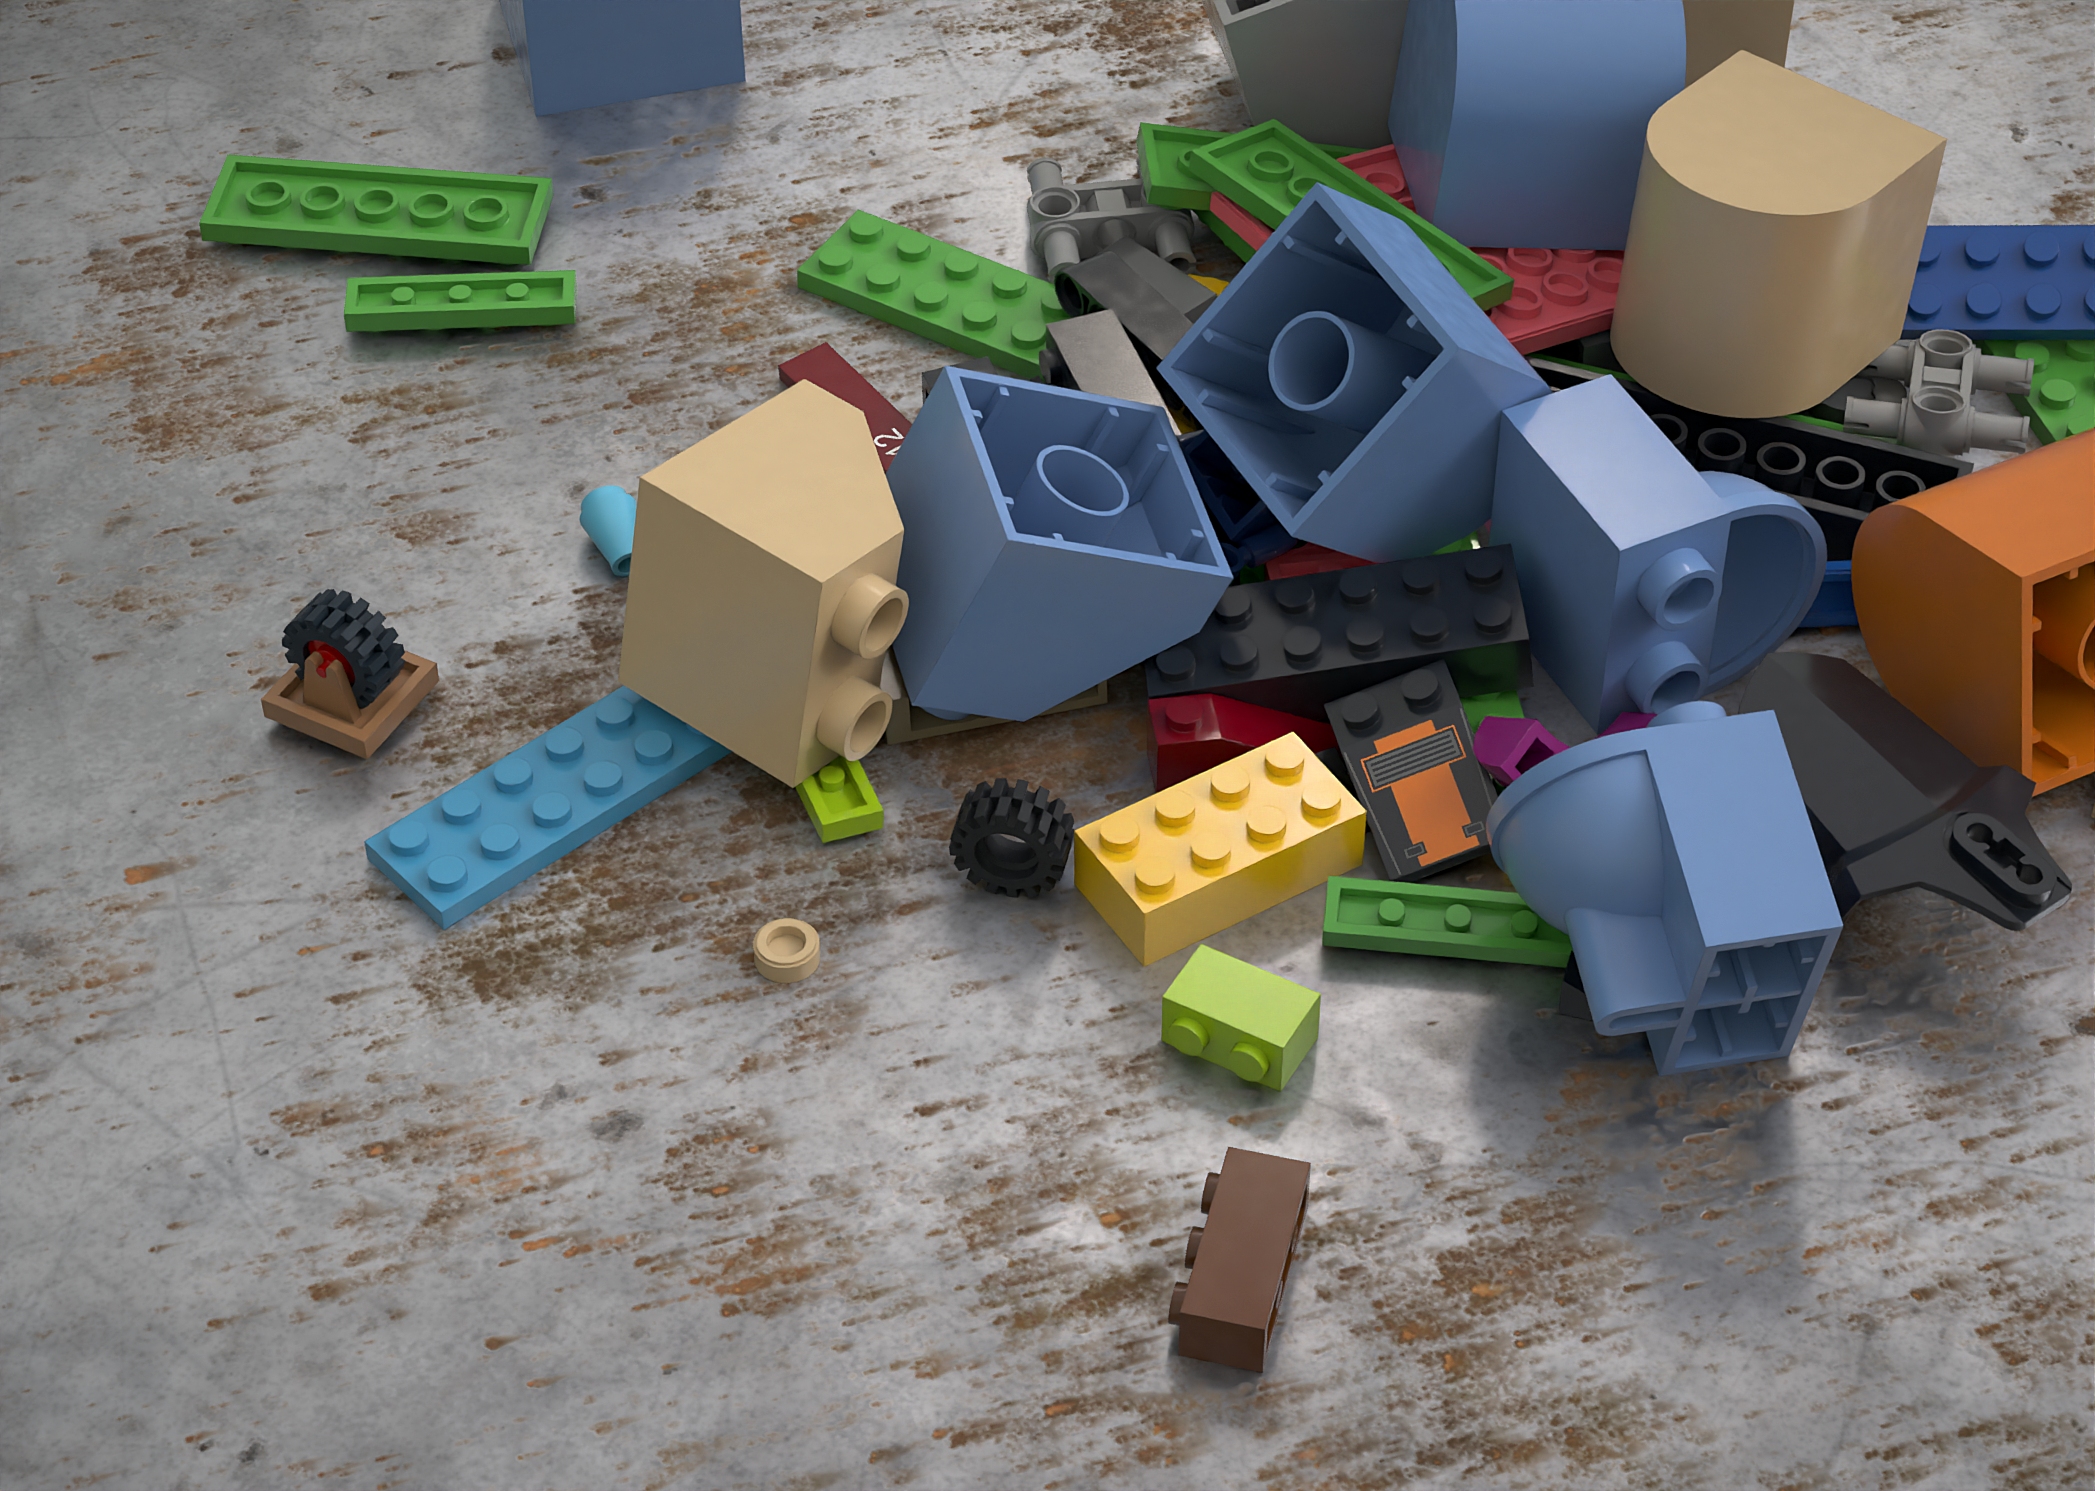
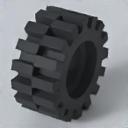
M996 778L993 788L987 781L977 784L975 792L971 789L968 791L960 807L949 845L950 856H956L954 865L958 871L970 868L966 879L975 885L981 879L987 881L985 890L996 894L998 886L1007 888V896L1014 898L1019 897L1021 889L1025 890L1028 897L1039 896L1041 887L1048 892L1055 887L1057 880H1061L1074 840V830H1076L1072 829L1074 818L1072 813L1063 814L1066 804L1060 798L1048 802L1047 799L1050 791L1042 786H1039L1036 793L1027 790L1029 781L1018 779L1015 788L1009 787L1007 778ZM1000 834L1014 836L1024 842L1013 841Z

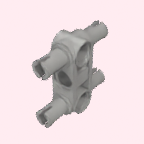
M1139 156L1136 159V164L1138 165L1136 169L1140 175L1138 179L1063 185L1061 166L1052 158L1037 159L1027 168V179L1032 192V196L1027 204L1030 222V248L1036 256L1046 260L1048 278L1052 284H1054L1055 275L1058 271L1079 263L1080 259L1094 256L1124 236H1128L1151 252H1158L1160 258L1185 274H1193L1196 270V258L1190 244L1195 230L1191 209L1168 210L1158 205L1147 204Z
M1941 329L1928 331L1922 334L1920 339L1916 338V341H1910L1909 346L1892 345L1855 375L1904 381V387L1909 388L1908 398H1902V404L1847 396L1843 432L1897 439L1896 445L1957 459L1959 455L1962 456L1963 453H1969L1970 448L2018 453V455L2024 454L2030 417L1975 412V406L1970 405V395H1975L1976 389L2022 394L2029 397L2034 359L2028 358L2026 360L1981 355V348H1975L1976 345L1972 344L1971 339L1962 333Z

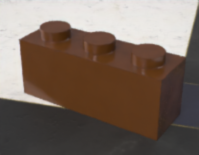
M1228 1147L1220 1174L1208 1173L1201 1202V1213L1208 1215L1204 1228L1192 1227L1185 1256V1268L1192 1269L1188 1283L1176 1282L1169 1308L1168 1323L1179 1326L1178 1356L1263 1373L1308 1209L1311 1163Z

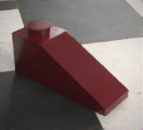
M1212 693L1148 700L1147 756L1155 793L1161 792L1291 732H1294L1314 754L1335 746L1342 762L1343 758L1331 724Z

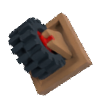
M327 589L323 594L319 592L285 627L283 633L286 635L282 638V646L289 649L285 654L288 663L295 664L261 698L264 717L368 759L439 682L437 663L405 651L403 644L394 643L399 635L394 627L385 628L382 625L386 617L379 610L375 615L367 610L370 603L361 597L356 603H353L350 592L342 590L337 595L334 589Z

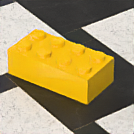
M1291 732L1074 830V884L1142 966L1145 967L1328 881V876H1340L1363 865L1367 811L1294 732Z

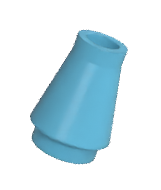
M608 485L599 487L585 496L581 503L582 512L579 521L609 562L612 572L617 576L626 577L630 574L637 502L631 495L626 494L623 488Z

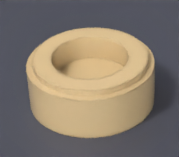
M792 918L774 920L760 928L754 937L755 966L762 976L778 983L798 982L812 975L819 966V936L816 930L804 921Z

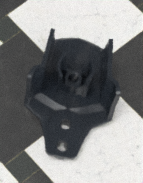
M1798 652L1766 654L1754 671L1745 689L1738 715L1774 710L1843 924L1861 901L1915 887L1923 888L1957 902L2011 931H2021L2028 928L2069 899L2072 891L2071 881L2046 850L2025 815L2036 782L2007 765L1977 766L1918 716L1845 659Z

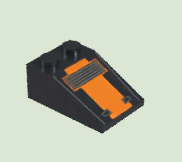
M1444 659L1324 704L1360 803L1367 811L1366 819L1390 881L1410 883L1491 852L1486 833V821L1498 795L1488 771L1479 763L1473 752L1475 736Z

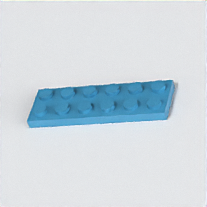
M622 686L365 840L367 859L445 930L733 751L626 686Z

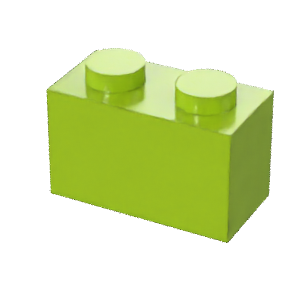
M1200 944L1162 996L1161 1041L1174 1046L1186 1055L1198 1056L1233 1071L1242 1079L1258 1082L1281 1092L1318 1039L1321 993L1204 944Z

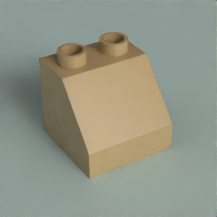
M803 379L642 475L639 479L618 682L792 788L840 755L849 761H856L864 757L882 737L892 713V698L888 693L880 689L885 651L898 636L905 622L909 606L907 593L896 586L904 527L863 411Z

